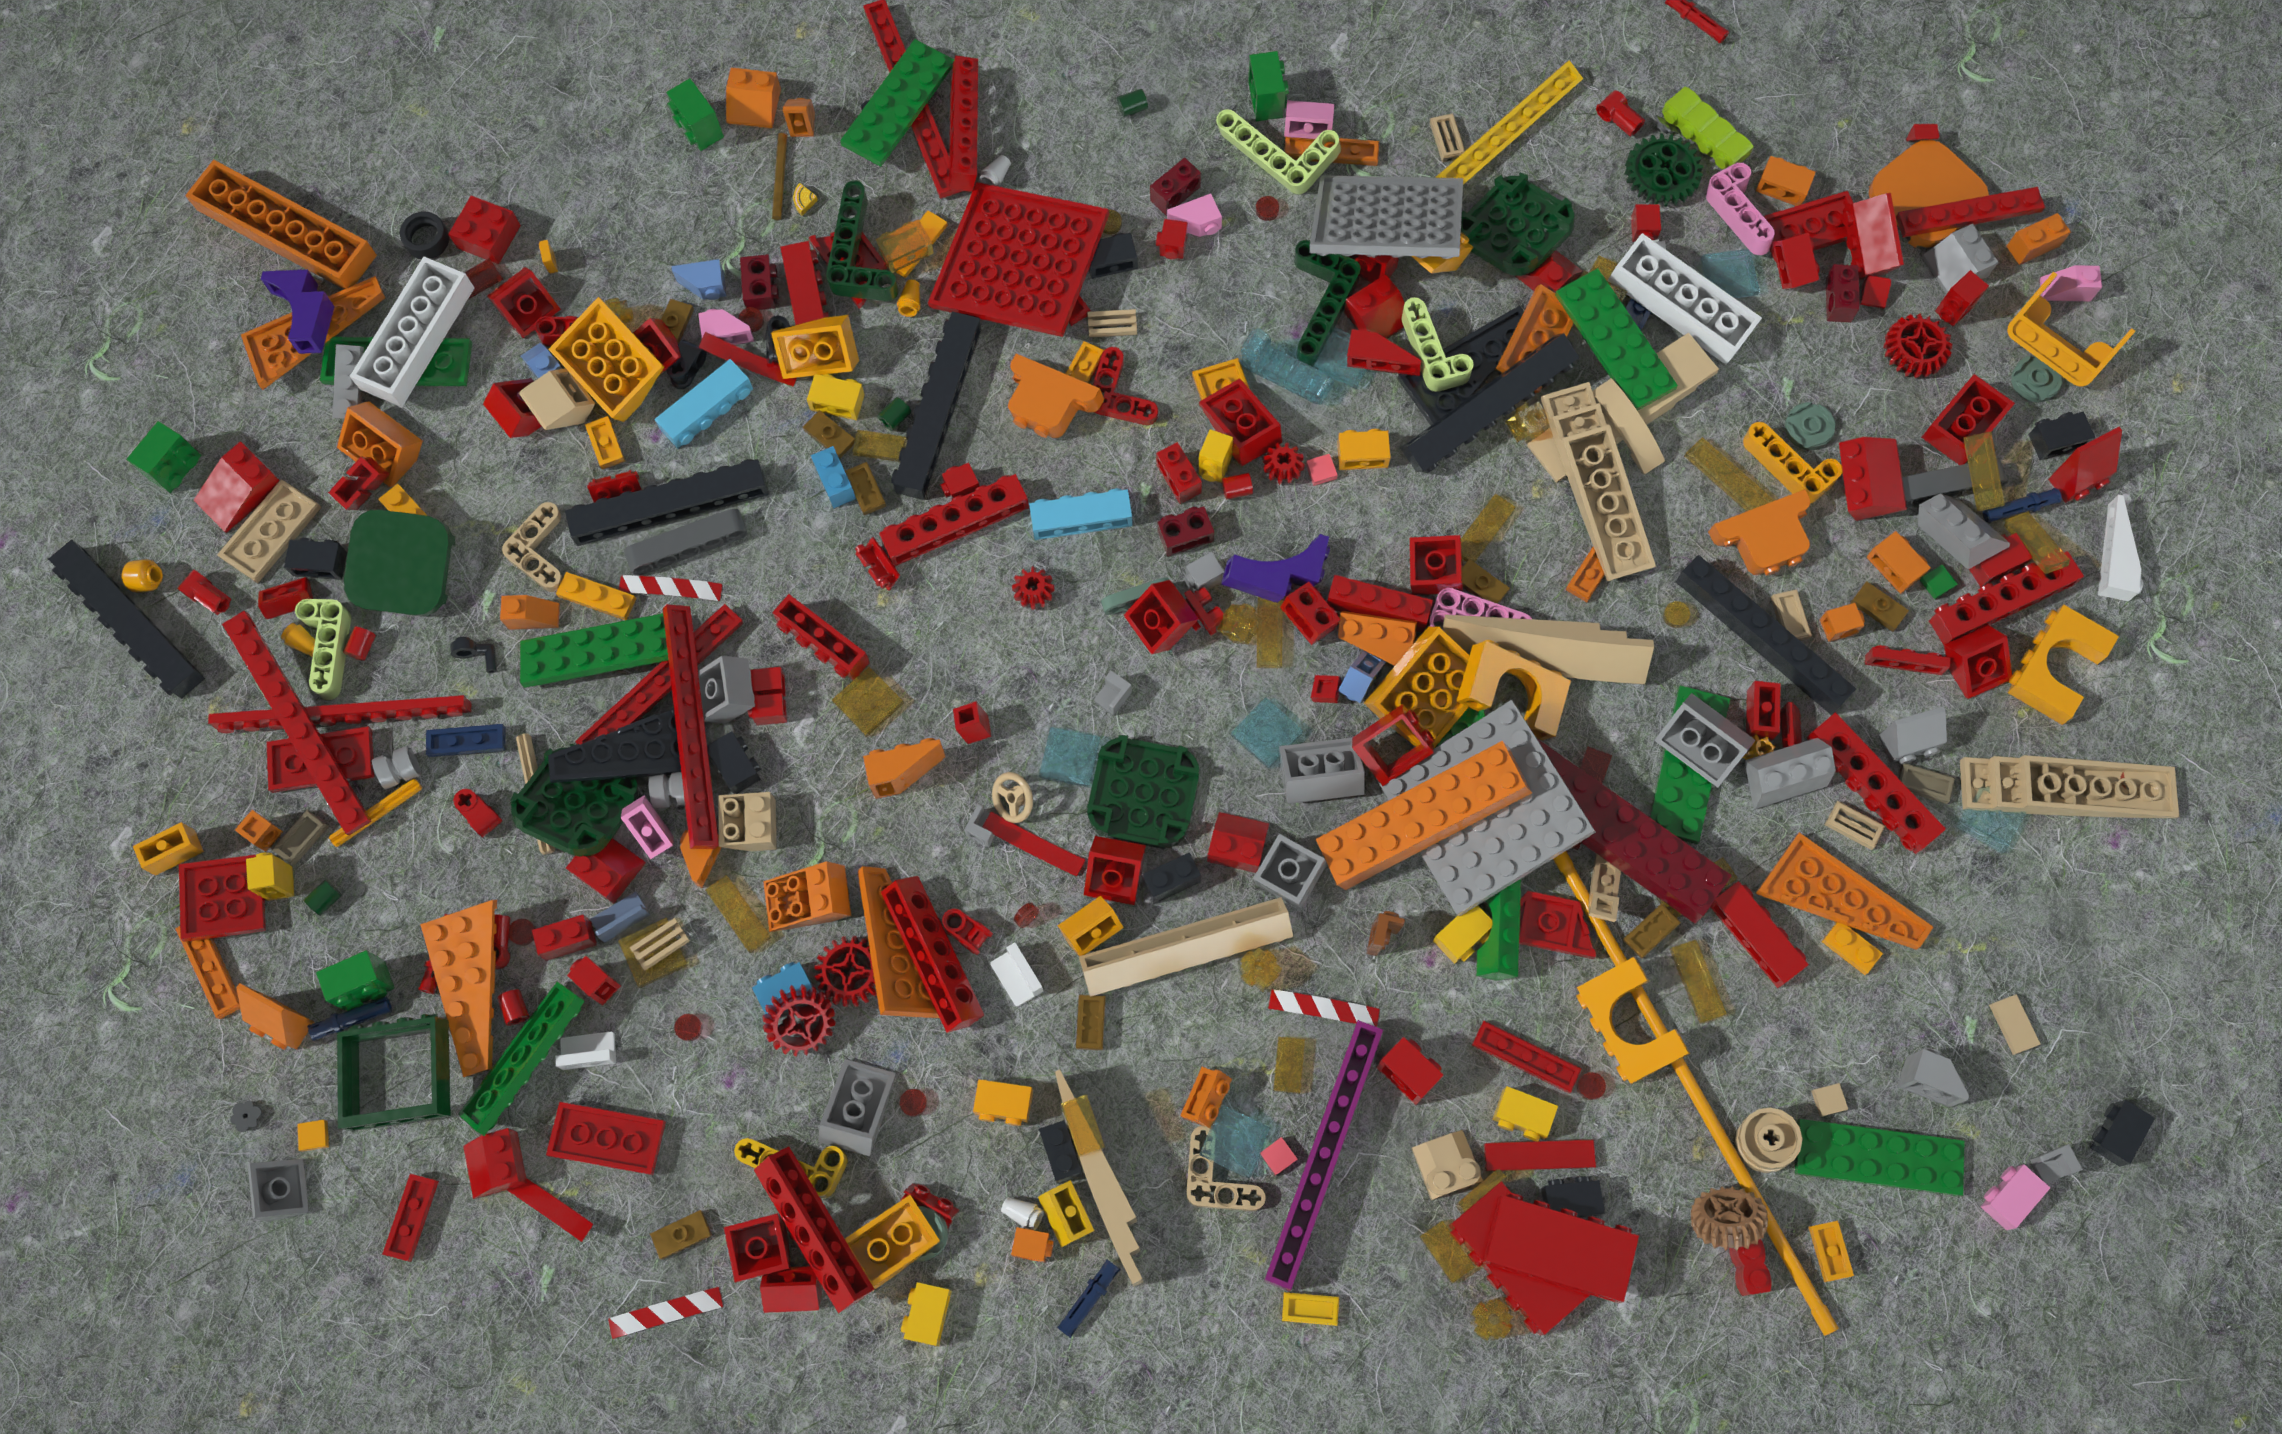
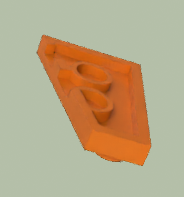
M1347 611L1340 613L1341 620L1339 622L1338 638L1394 666L1415 643L1417 622Z

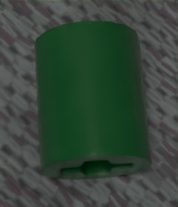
M1143 89L1117 96V103L1123 117L1148 109V102Z
M896 397L877 417L887 429L893 431L912 411L902 399Z
M325 879L303 901L317 915L321 916L342 897V894Z

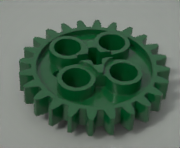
M1663 133L1660 134L1659 139H1656L1654 135H1651L1649 141L1643 138L1641 144L1636 143L1633 150L1629 152L1624 175H1628L1626 182L1633 183L1631 191L1639 190L1638 198L1643 195L1647 196L1646 203L1654 199V204H1659V201H1663L1664 206L1667 207L1669 201H1672L1674 205H1677L1679 199L1685 202L1688 196H1693L1703 177L1701 172L1704 165L1699 164L1702 158L1699 156L1694 157L1697 149L1689 150L1690 142L1684 145L1681 144L1682 137L1674 141L1673 134L1668 139H1665Z

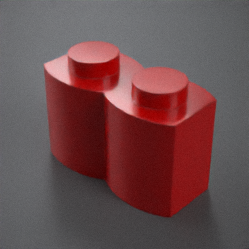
M1759 1239L1758 1244L1750 1243L1748 1249L1743 1246L1739 1247L1738 1251L1734 1248H1729L1731 1260L1736 1267L1735 1282L1740 1294L1748 1296L1770 1292L1772 1281L1770 1272L1764 1264L1766 1253L1762 1240Z

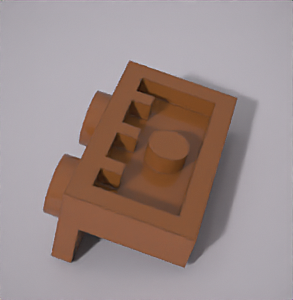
M1384 911L1383 914L1379 913L1372 923L1366 954L1377 956L1381 949L1385 950L1386 945L1389 944L1391 933L1398 934L1405 924V919L1399 918V914L1395 912Z

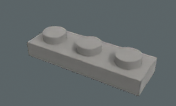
M336 344L332 418L344 419L347 407L361 404L362 390L358 388L350 378V375L364 354V347Z

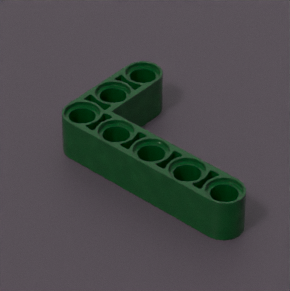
M849 181L843 188L826 273L829 287L832 293L838 296L879 301L894 300L899 292L896 277L891 271L855 267L868 199L865 187L860 181ZM837 279H843L840 282H835ZM860 282H867L866 284L859 285ZM890 284L889 287H882L883 285Z
M1302 240L1295 248V266L1330 283L1298 343V363L1303 367H1312L1320 358L1344 312L1347 298L1352 296L1358 285L1361 268L1356 260L1341 254L1322 256L1310 253V240ZM1302 254H1308L1310 256L1304 257L1302 256ZM1329 263L1331 266H1324L1323 264ZM1349 272V273H1352L1353 275H1352V276H1348V275H1346V274H1344V273ZM1335 292H1342L1343 295H1336ZM1325 311H1331V312L1334 313V314L1328 315V314H1325L1324 312H1325ZM1319 330L1322 331L1323 334H1315L1314 331ZM1310 350L1313 353L1305 354L1303 351Z

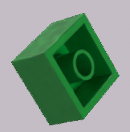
M1278 51L1249 55L1248 85L1256 122L1283 118L1284 108H1287L1286 95L1289 94L1287 80H1283L1282 75L1285 74L1284 62L1279 60Z
M691 78L666 92L670 101L667 103V106L673 114L672 119L679 129L683 127L686 131L684 135L691 145L695 144L701 152L724 138L714 109Z
M157 421L126 460L148 480L171 494L181 484L182 479L190 469L196 466L202 455L180 434Z
M367 950L316 972L326 1002L347 1011L362 1006L363 1002L370 999H381L387 996L388 991L395 989L385 960Z

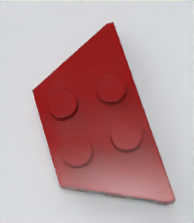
M835 232L830 233V236L816 238V235L808 237L809 242L827 266ZM862 232L855 267L886 270L885 261ZM860 282L859 285L866 284L867 282ZM851 297L859 309L867 300Z
M1527 891L1520 899L1519 944L1595 959L1596 951L1592 947L1589 937L1590 932L1583 918L1580 901Z

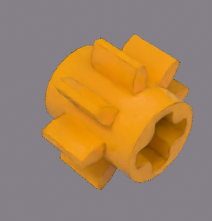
M1755 735L1752 737L1755 739V742L1742 758L1748 760L1773 752L1776 747L1768 741V737L1759 740V737Z

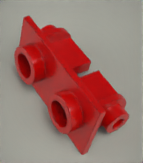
M629 470L628 472L616 474V478L613 479L611 476L592 479L593 482H589L587 488L593 502L595 503L601 498L617 497L627 491L636 492L642 490L639 484L638 472Z
M872 537L866 546L860 544L855 548V555L865 567L871 566L868 572L876 582L875 584L882 589L886 588L890 591L900 577V574L875 538Z
M912 1183L904 1190L905 1194L901 1199L903 1200L911 1195L917 1206L926 1205L943 1216L947 1228L950 1227L953 1221L951 1219L959 1212V1209L954 1207L950 1200L942 1197L938 1198L931 1194L926 1186Z

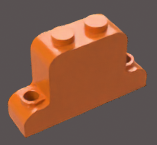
M1015 354L1011 361L1010 367L1014 374L1012 379L1019 385L1008 402V408L1014 418L1013 423L1022 429H1026V427L1033 429L1036 434L1047 438V436L1059 438L1063 436L1078 410L1095 412L1104 401L1100 388L1019 354Z
M1805 489L1715 523L1708 533L1713 543L1718 546L1728 547L1733 544L1736 545L1747 570L1751 574L1761 575L1765 573L1766 576L1778 572L1781 566L1788 565V567H1792L1803 561L1801 557L1810 547V542L1799 519L1807 515L1805 510L1810 505V498Z

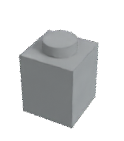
M1210 552L1186 566L1184 580L1190 589L1194 588L1197 591L1205 587L1206 590H1209L1222 582L1224 570L1213 553Z

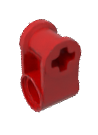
M544 316L535 322V331L542 344L551 347L579 317Z
M461 789L454 795L453 802L455 807L482 838L503 821L472 790ZM468 799H470L471 802L470 806H468L466 803Z
M950 909L943 915L942 923L945 931L975 955L980 953L979 948L987 937L993 935L988 928L973 920L959 909ZM952 917H959L962 920L958 928L948 926V921Z

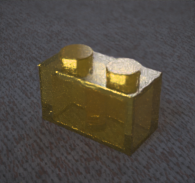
M919 219L907 222L901 228L892 232H886L876 239L879 253L892 273L934 254L932 242Z

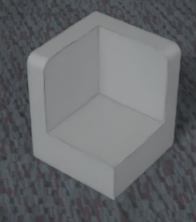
M1110 671L1105 677V686L1095 697L1094 701L1114 716L1132 693L1131 684L1113 671Z
M978 804L964 831L966 837L990 847L995 835L991 831L982 828L990 813L985 811L983 805Z
M2069 1144L2057 1147L2030 1159L2039 1178L2046 1184L2083 1170Z

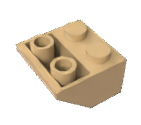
M566 368L548 371L519 393L544 430L583 424L595 405V402L585 388Z
M771 792L718 795L719 847L744 851L777 850L776 800Z

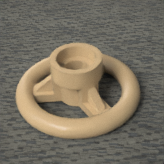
M1014 772L1003 773L996 779L992 788V800L996 811L1008 822L1019 823L1024 821L1030 815L1033 807V795L1029 784L1022 776ZM1006 780H1013L1019 785L1008 789L1002 784ZM1000 794L1005 797L1006 802L1009 804L1010 814L1002 806ZM1025 805L1023 811L1019 814L1020 806Z

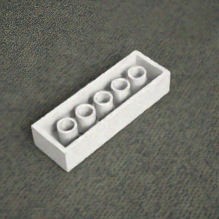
M1643 233L1618 263L1607 280L1683 335L1689 333L1701 348L1725 365L1728 364L1762 319L1758 314Z
M422 258L350 375V378L360 390L403 407L474 290V286L467 275L429 258Z

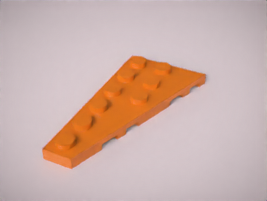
M376 276L328 296L335 308L325 343L386 298ZM292 312L241 334L257 383L262 390L312 354H299L288 339L292 325Z
M1800 832L1795 836L1755 893L1915 950L1921 947L1933 929L1932 925Z
M862 866L858 870L880 1015L939 1018L881 894L892 883L886 869Z
M490 900L420 924L446 1018L449 1020V1028L463 1077L492 1069L493 1036L491 1035V1018H494L492 994L495 991L496 951H494V934H496L494 916L495 909H497V900Z

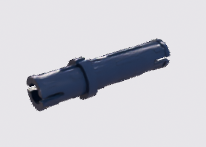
M2052 488L2040 493L2031 492L2026 497L1984 508L1983 517L1986 522L1992 523L1993 521L2028 511L2037 512L2042 507L2060 503L2062 500L2061 493L2058 488Z
M385 996L344 1013H333L325 1020L309 1024L308 1032L311 1039L315 1041L324 1036L342 1032L344 1029L391 1013L392 1006L388 997Z
M1106 1259L1094 1278L1088 1280L1087 1283L1089 1285L1057 1328L1069 1338H1072V1335L1102 1295H1106L1108 1292L1106 1291L1107 1287L1121 1269Z

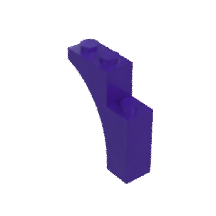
M309 270L263 271L261 280L272 295L285 299L291 305L292 325L288 339L299 354L322 353L335 308L324 291H317L318 283Z
M1319 534L1306 550L1296 556L1279 561H1258L1234 554L1226 563L1221 585L1275 603L1288 596L1292 584L1303 586L1310 582L1314 587L1316 584L1321 583L1324 577L1325 569L1322 566L1330 552V546H1327L1329 536Z

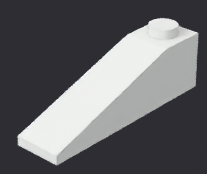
M2117 495L2108 504L2098 595L2130 601L2141 592L2143 579H2141V565L2124 496Z

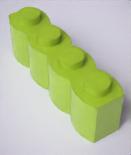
M1683 87L1664 105L1662 113L1665 120L1679 127L1685 138L1696 142L1702 153L1713 157L1720 169H1726L1733 164L1742 163L1750 156L1754 148L1752 143L1744 135L1736 132L1735 128L1727 120L1719 117L1717 112L1710 105L1703 102L1690 88Z

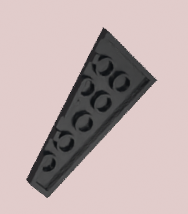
M1520 305L1443 349L1446 358L1458 354H1465L1471 357L1474 365L1467 383L1435 392L1426 386L1422 373H1420V376L1401 373L1398 375V381L1430 425L1476 393L1496 370L1524 313ZM1456 368L1458 371L1461 372L1466 371L1463 368ZM1439 374L1433 375L1436 378H1442Z
M674 707L659 715L655 714L618 728L617 731L597 736L595 739L583 744H576L548 755L550 783L647 777L662 774L671 775L672 773L681 772Z

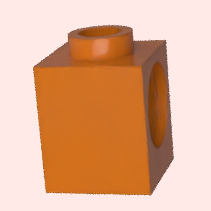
M1855 603L1828 610L1819 619L1828 642L1856 635L1865 626L1863 613L1861 610H1858Z
M251 810L235 829L236 832L265 852L283 833L282 830L254 810Z
M1016 1227L1011 1256L1045 1263L1046 1257H1051L1054 1241L1049 1240V1233Z

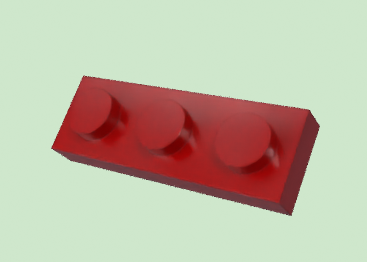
M1878 645L1872 647L1865 655V665L1942 675L1950 668V658L1942 657L1939 653L1920 654L1912 649H1902L1899 651L1892 650L1888 646Z
M414 1174L409 1175L382 1255L412 1262L439 1181Z

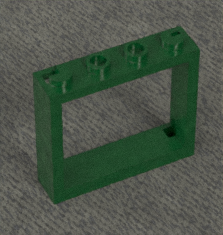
M423 1014L421 1019L413 1020L411 1017L398 1018L397 1023L389 1024L387 1021L372 1023V1027L365 1028L362 1025H355L349 1028L348 1031L337 1032L338 1129L358 1131L451 1116L449 1020L439 1018L438 1014ZM430 1031L432 1103L360 1114L359 1043Z

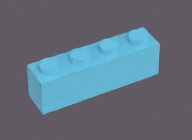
M729 359L654 420L663 434L679 449L681 446L689 444L701 430L709 428L712 422L720 415L726 414L737 401L745 399L753 387L749 378Z
M1115 488L1105 493L1088 492L1083 496L1073 497L1066 495L1056 500L1039 499L1034 503H1029L1035 540L1133 526L1128 489Z

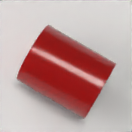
M1249 473L1222 478L1223 492L1226 500L1253 495L1252 481Z
M355 626L343 653L357 660L365 661L376 635L367 629Z
M519 989L504 992L497 997L507 1026L522 1023L530 1017Z

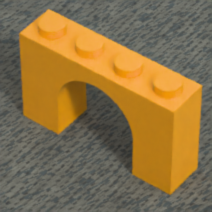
M2064 604L2057 611L2051 610L2044 620L2047 626L2044 631L2040 630L2034 637L2032 642L2035 646L2032 651L2029 649L2021 659V663L2024 665L2020 671L2017 669L2010 678L2009 683L2012 685L2007 692L2061 725L2074 716L2084 697L2059 683L2051 675L2047 666L2049 650L2057 647L2068 648L2098 665L2108 657L2119 638L2118 635Z
M1484 640L1472 645L1456 702L1476 711L1492 707L1501 676L1504 673H1510L1516 676L1526 688L1528 705L1524 719L1535 737L1539 740L1556 737L1571 680L1562 677V674L1558 671L1547 670L1541 667V664L1537 661L1526 660L1520 657V654L1516 651L1505 650L1499 647V644L1494 641Z
M1635 957L1578 986L1579 994L1576 995L1582 1008L1586 1009L1588 1007L1593 1017L1589 1020L1597 1033L1601 1031L1606 1041L1603 1042L1607 1053L1610 1057L1615 1055L1620 1064L1616 1067L1623 1081L1628 1080L1630 1084L1690 1054L1677 1029L1642 1045L1631 1044L1617 1034L1612 1022L1615 1004L1625 994L1650 982Z

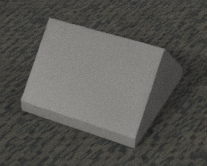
M303 1159L248 1164L253 1219L271 1222L309 1212Z

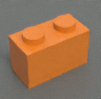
M1770 156L1755 191L1798 206L1804 202L1816 172L1809 170L1805 166H1798L1787 162L1783 158Z
M2056 213L2017 231L2006 247L2017 263L2021 265L2060 247L2071 231L2061 216Z
M1897 531L1875 546L1866 557L1900 594L1921 579L1931 568L1922 555L1917 554L1910 546L1909 541Z

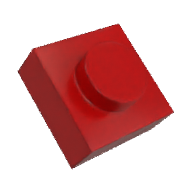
M1315 675L1311 693L1312 701L1338 703L1340 693L1338 690L1342 683L1340 676Z

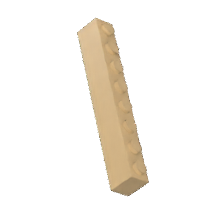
M1282 897L1082 955L1079 956V960L1091 997L1121 987H1128L1148 979H1155L1172 972H1179L1192 966L1206 964L1209 961L1230 957L1234 954L1256 949L1270 943L1281 942L1284 939L1293 937L1288 910Z

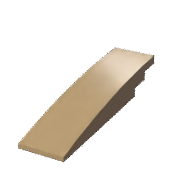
M1689 333L1656 353L1678 386L1676 390L1638 410L1646 425L1672 409L1678 401L1694 392L1698 385L1717 374L1719 370ZM1604 412L1603 416L1606 425L1610 424L1615 442L1618 444L1623 438L1607 413ZM1548 428L1529 442L1527 447L1554 481L1558 483L1567 475L1551 429Z
M1587 382L1543 395L1541 401L1552 435L1607 581L1656 567L1610 424L1606 425L1600 403L1596 404L1590 383Z
M1445 615L1443 631L1469 655L1472 645L1484 640H1491L1498 643L1499 647L1505 650L1516 651L1520 654V657L1526 660L1537 661L1541 664V667L1547 670L1558 671L1562 674V677L1645 684L1654 650L1653 640L1628 639L1626 631L1600 630L1599 623Z
M2028 755L2020 758L1993 756L1990 759L1971 757L1960 759L1963 810L2089 817H2179L2175 767Z
M1059 1069L1055 1071L1057 1083L1085 1176L1116 1252L1133 1287L1142 1283L1143 1279L1131 1256L1139 1253L1140 1248L1128 1226L1136 1223L1137 1218Z

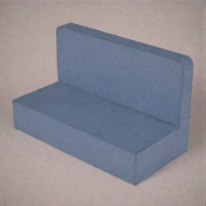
M634 892L590 920L597 930L595 932L597 937L603 942H607L649 917L650 913L639 894Z

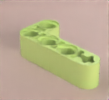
M1419 298L1408 299L1404 304L1402 323L1415 357L1421 360V373L1426 386L1436 392L1467 383L1474 365L1471 357L1465 354H1458L1446 358L1425 303ZM1418 332H1422V333H1425L1426 335H1425V336H1421V335H1418L1417 333H1418ZM1431 353L1434 357H1428L1425 354ZM1456 368H1463L1466 371L1461 372L1458 371ZM1439 374L1442 378H1436L1433 375Z
M304 599L296 605L295 614L308 627L317 629L309 686L311 690L324 700H333L337 698L341 691L346 654L343 653V650L349 639L351 614L337 600ZM314 611L313 615L308 617V614ZM339 611V614L332 618L333 614ZM336 635L332 641H329L331 636ZM332 658L331 663L325 665L326 661Z

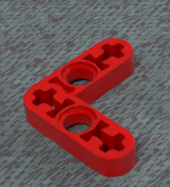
M1117 347L1105 349L1093 386L1100 388L1101 392L1104 393V403L1094 413L1141 425L1154 424L1158 419V407L1154 402L1115 393L1124 364V355ZM1112 356H1117V360H1114L1112 369H1110L1109 359ZM1103 376H1110L1114 380L1110 385L1100 383V379ZM1124 402L1128 403L1131 408L1128 412H1120L1117 406ZM1135 406H1138V410H1136V415H1134ZM1147 409H1150L1151 414H1149L1148 417H1145L1144 412H1146Z

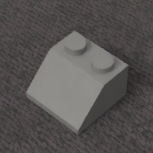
M1973 224L1951 233L1922 256L1946 294L1970 270L1979 278L1984 279L1989 277L1999 263Z
M1944 706L1895 720L1879 735L1890 764L1900 761L1901 765L1916 760V756L1924 754L1925 757H1930L1940 752V748L1947 743L1946 711Z
M1926 1048L1906 1057L1897 1085L1898 1088L1947 1107H1952L1968 1100L1969 1094L1950 1059L1943 1057L1942 1052L1933 1048Z

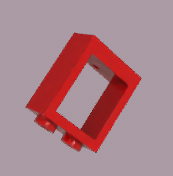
M1403 704L1352 738L1353 750L1382 786L1434 753V737L1428 729L1423 730L1418 724L1420 722L1415 712L1412 709L1407 710ZM1402 719L1421 744L1387 766L1368 741Z

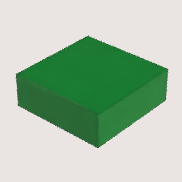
M1940 565L1920 579L1934 600L1958 585L1943 565Z

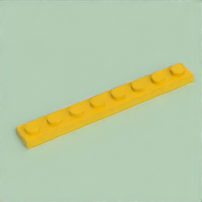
M1571 61L1565 62L1441 171L1436 178H1463V185L1583 80V77Z

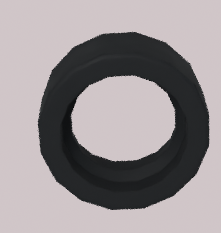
M425 211L413 213L407 217L402 223L399 232L401 242L412 256L418 259L423 257L429 259L436 258L447 248L450 239L448 230L442 220L437 215ZM435 226L437 228L436 237L428 244L414 245L412 243V236L421 227Z

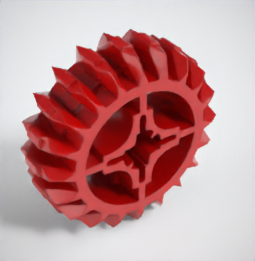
M1921 313L1916 315L1915 318L1910 314L1905 319L1901 317L1889 328V332L1885 335V343L1883 344V348L1887 350L1885 357L1891 358L1889 365H1897L1896 372L1901 371V369L1904 370L1905 377L1913 373L1915 379L1920 375L1926 378L1930 374L1938 373L1947 364V360L1951 357L1952 353L1950 350L1953 344L1949 342L1951 335L1944 334L1946 327L1940 328L1938 326L1939 320L1932 322L1931 316L1923 319ZM1912 333V336L1901 338L1904 334ZM1929 354H1935V356L1932 358L1923 359L1924 356H1928Z
M843 936L841 939L842 944L839 945L836 940H833L832 945L834 948L832 950L827 946L823 948L827 954L826 957L818 955L817 959L823 964L815 965L814 969L822 973L814 976V979L821 982L817 988L819 991H825L826 999H830L833 996V1004L837 1005L842 999V1005L848 1007L850 1000H852L853 1005L858 1007L859 998L868 1003L869 999L866 996L868 993L874 997L877 996L876 991L873 989L875 979L869 946L867 947L868 940L865 938L858 944L857 936H852L850 943H848L847 937ZM857 952L869 958L871 969L858 965ZM847 953L842 963L833 964L839 956ZM850 966H852L856 972H851L850 977H848L845 971L850 970ZM830 974L842 977L843 991L832 985ZM869 977L863 986L852 991L858 980Z
M803 984L800 986L799 991H796L795 987L791 985L789 993H785L781 989L779 991L781 997L772 996L771 1001L773 1005H766L765 1010L768 1014H764L762 1017L763 1022L766 1023L763 1026V1030L768 1033L766 1035L768 1042H773V1047L776 1050L782 1047V1052L785 1055L792 1050L795 1057H797L800 1050H803L804 1055L807 1056L809 1048L818 1051L817 1044L826 1045L827 1040L825 1036H832L833 1031L830 1027L836 1024L835 1019L832 1018L835 1016V1011L833 1008H830L832 1003L830 999H825V994L822 991L816 994V988L812 986L806 992V987ZM796 1004H809V1005H808V1006H805V1007H799V1006H797ZM787 1009L789 1012L788 1016L782 1020V1024L778 1025L780 1016ZM794 1013L798 1018H801L803 1020L804 1027L801 1025V1023H797V1021H795L796 1019ZM820 1016L817 1026L813 1031H810L811 1024L816 1021V1017ZM793 1034L802 1035L801 1037H791Z

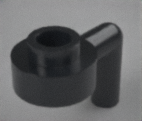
M458 637L455 641L451 642V656L465 659L474 657L476 654H485L486 672H497L495 646L493 644H476L469 637Z

